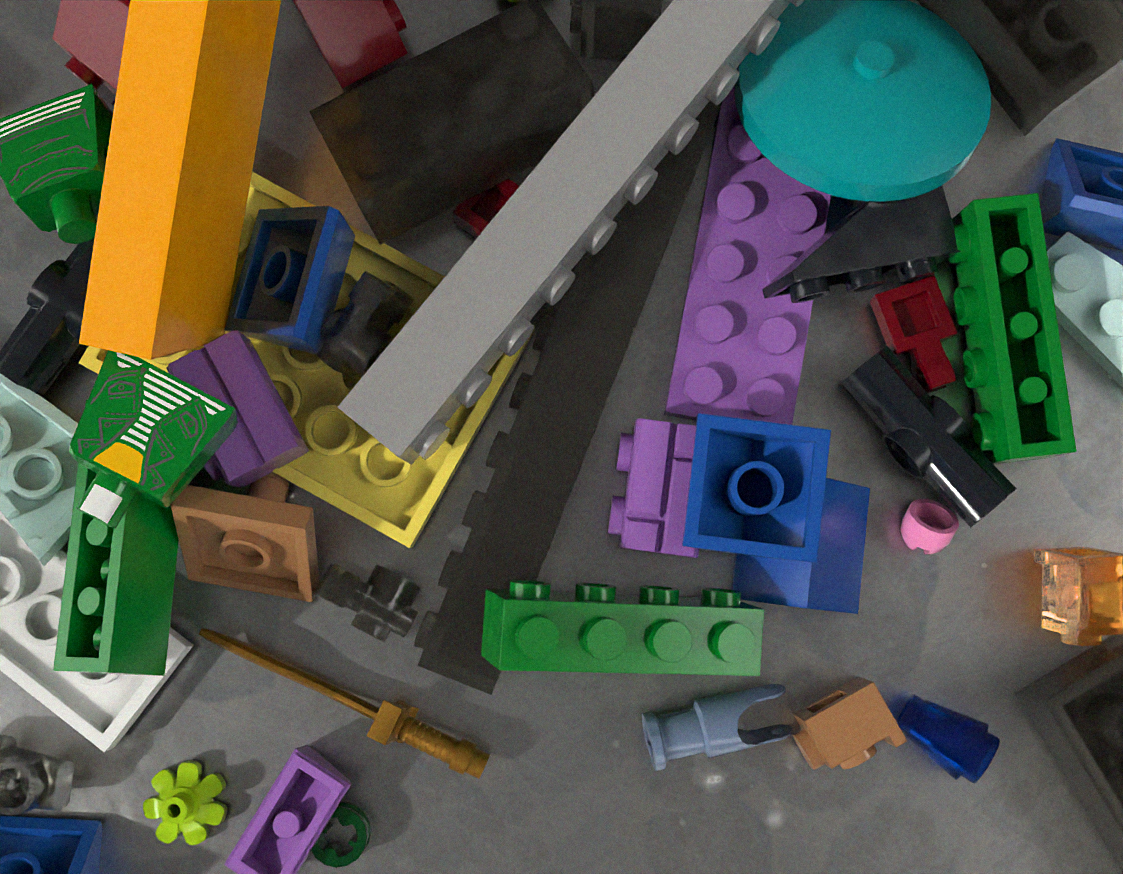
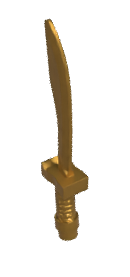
M201 628L199 635L206 640L267 670L315 690L374 720L367 737L383 745H388L391 742L402 744L405 742L436 759H440L444 763L446 762L449 765V769L463 775L465 772L478 779L481 777L490 754L477 749V744L464 738L456 740V738L436 730L432 726L429 727L428 724L422 723L418 719L416 720L418 708L402 700L396 703L383 700L379 708L260 648L228 635Z

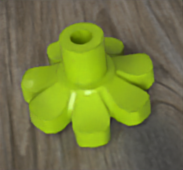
M187 760L179 765L177 774L172 769L165 768L153 777L151 783L159 795L146 799L143 802V811L146 818L162 819V822L156 829V837L160 841L169 844L176 840L180 833L183 832L186 843L197 845L209 837L210 831L207 824L215 826L224 822L227 806L220 801H214V797L226 788L225 780L220 773H212L201 780L202 766L200 762Z

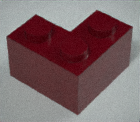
M292 0L329 69L342 89L408 54L398 34L407 29V25L394 0Z

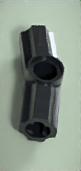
M94 238L88 242L78 244L65 261L56 260L41 272L31 286L27 296V304L30 306L29 310L0 350V374L36 394H45L80 345L79 339Z
M888 346L877 352L841 382L883 431L882 441L895 461L917 479L924 477L970 528L982 520L1017 489L970 441L968 426L957 411L942 398L935 395L930 396Z

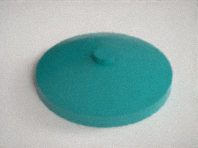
M805 0L798 7L790 2L777 18L781 22L780 27L765 50L758 56L750 51L737 67L740 75L734 85L736 108L745 131L759 151L777 168L800 183L815 190L845 199L871 202L895 201L916 197L942 186L957 175L970 160L986 131L990 118L991 90L989 81L975 51L949 23L935 13L909 0Z

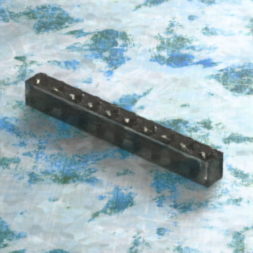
M711 101L708 102L695 118L699 122V126L689 143L677 155L668 151L654 168L658 172V176L644 198L636 205L627 201L614 217L613 221L617 223V226L604 247L595 255L587 251L571 271L576 274L575 279L564 294L556 317L545 313L532 349L541 352L533 375L525 372L521 373L509 403L510 408L518 410L510 433L498 431L486 460L485 466L495 469L487 491L483 493L475 490L466 509L462 526L470 528L471 531L463 552L460 553L452 549L441 572L438 586L446 588L447 592L438 613L428 610L417 632L414 646L423 650L417 666L490 695L495 690L502 671L495 668L481 656L486 589L509 590L511 580H538L723 101L718 105Z

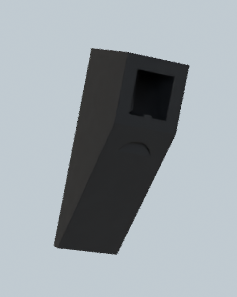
M943 186L919 196L885 202L864 201L851 210L762 289L764 299L790 294L792 303H803L828 295L830 293L829 287L845 285L847 293L851 294L873 289L884 284V277L898 275L900 283L907 284L938 274V263L961 252L957 250L955 228Z

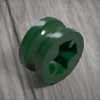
M340 802L331 817H337L342 826L353 824L357 834H354L348 842L352 848L343 850L339 841L328 843L325 834L333 826L331 822H328L311 851L315 858L324 865L335 868L348 866L360 857L369 844L372 833L370 819L365 810L355 803Z

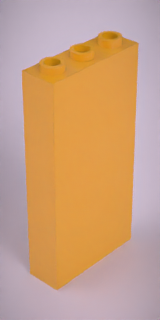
M130 0L79 344L152 360L204 346L225 334L281 0Z

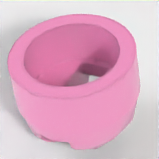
M917 499L911 502L907 509L900 530L908 548L915 550L919 547L924 550L925 555H931L941 552L951 542L959 527V521L956 515L945 505L930 499Z

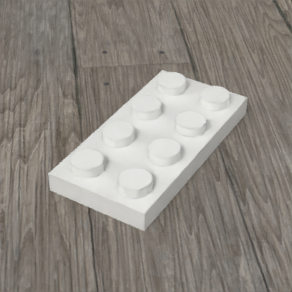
M0 511V671L104 753L116 747L194 645L170 627L165 676L53 671L68 547L64 545L43 566Z

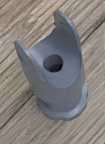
M767 684L695 700L693 708L655 716L652 711L643 712V731L654 770H664L668 761L701 753H705L708 758H714L792 736L794 733L793 728L789 725H773L749 731L738 729L740 715L748 707L756 702L782 696L786 692L785 686L781 684Z

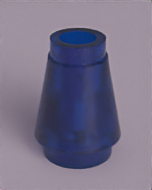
M915 694L906 702L896 720L905 736L954 780L962 776L968 781L976 783L990 765L1000 743V738L988 732V723L929 700H923Z

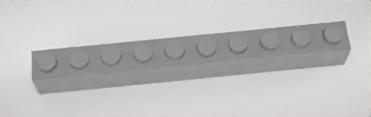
M673 0L348 393L338 408L397 457L411 465L419 456L426 460L433 455L450 432V428L445 424L461 404L469 408L483 395L492 380V376L487 372L503 353L510 357L523 346L534 328V325L529 322L545 302L552 306L563 297L575 279L576 274L571 271L587 251L595 255L604 247L616 229L617 223L613 219L627 201L636 205L644 198L657 179L658 172L654 168L668 151L677 155L689 143L699 126V122L695 118L709 101L718 105L725 99L739 78L740 72L736 68L750 51L758 56L765 50L780 27L781 22L777 18L790 2L798 7L805 0Z

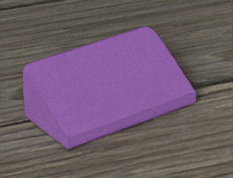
M308 745L295 748L224 865L237 874H297L352 783Z

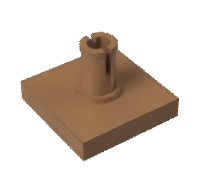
M274 472L251 483L247 495L187 485L171 504V509L188 580L313 602L319 584L313 507L285 503L290 490L288 489L289 483L285 478Z

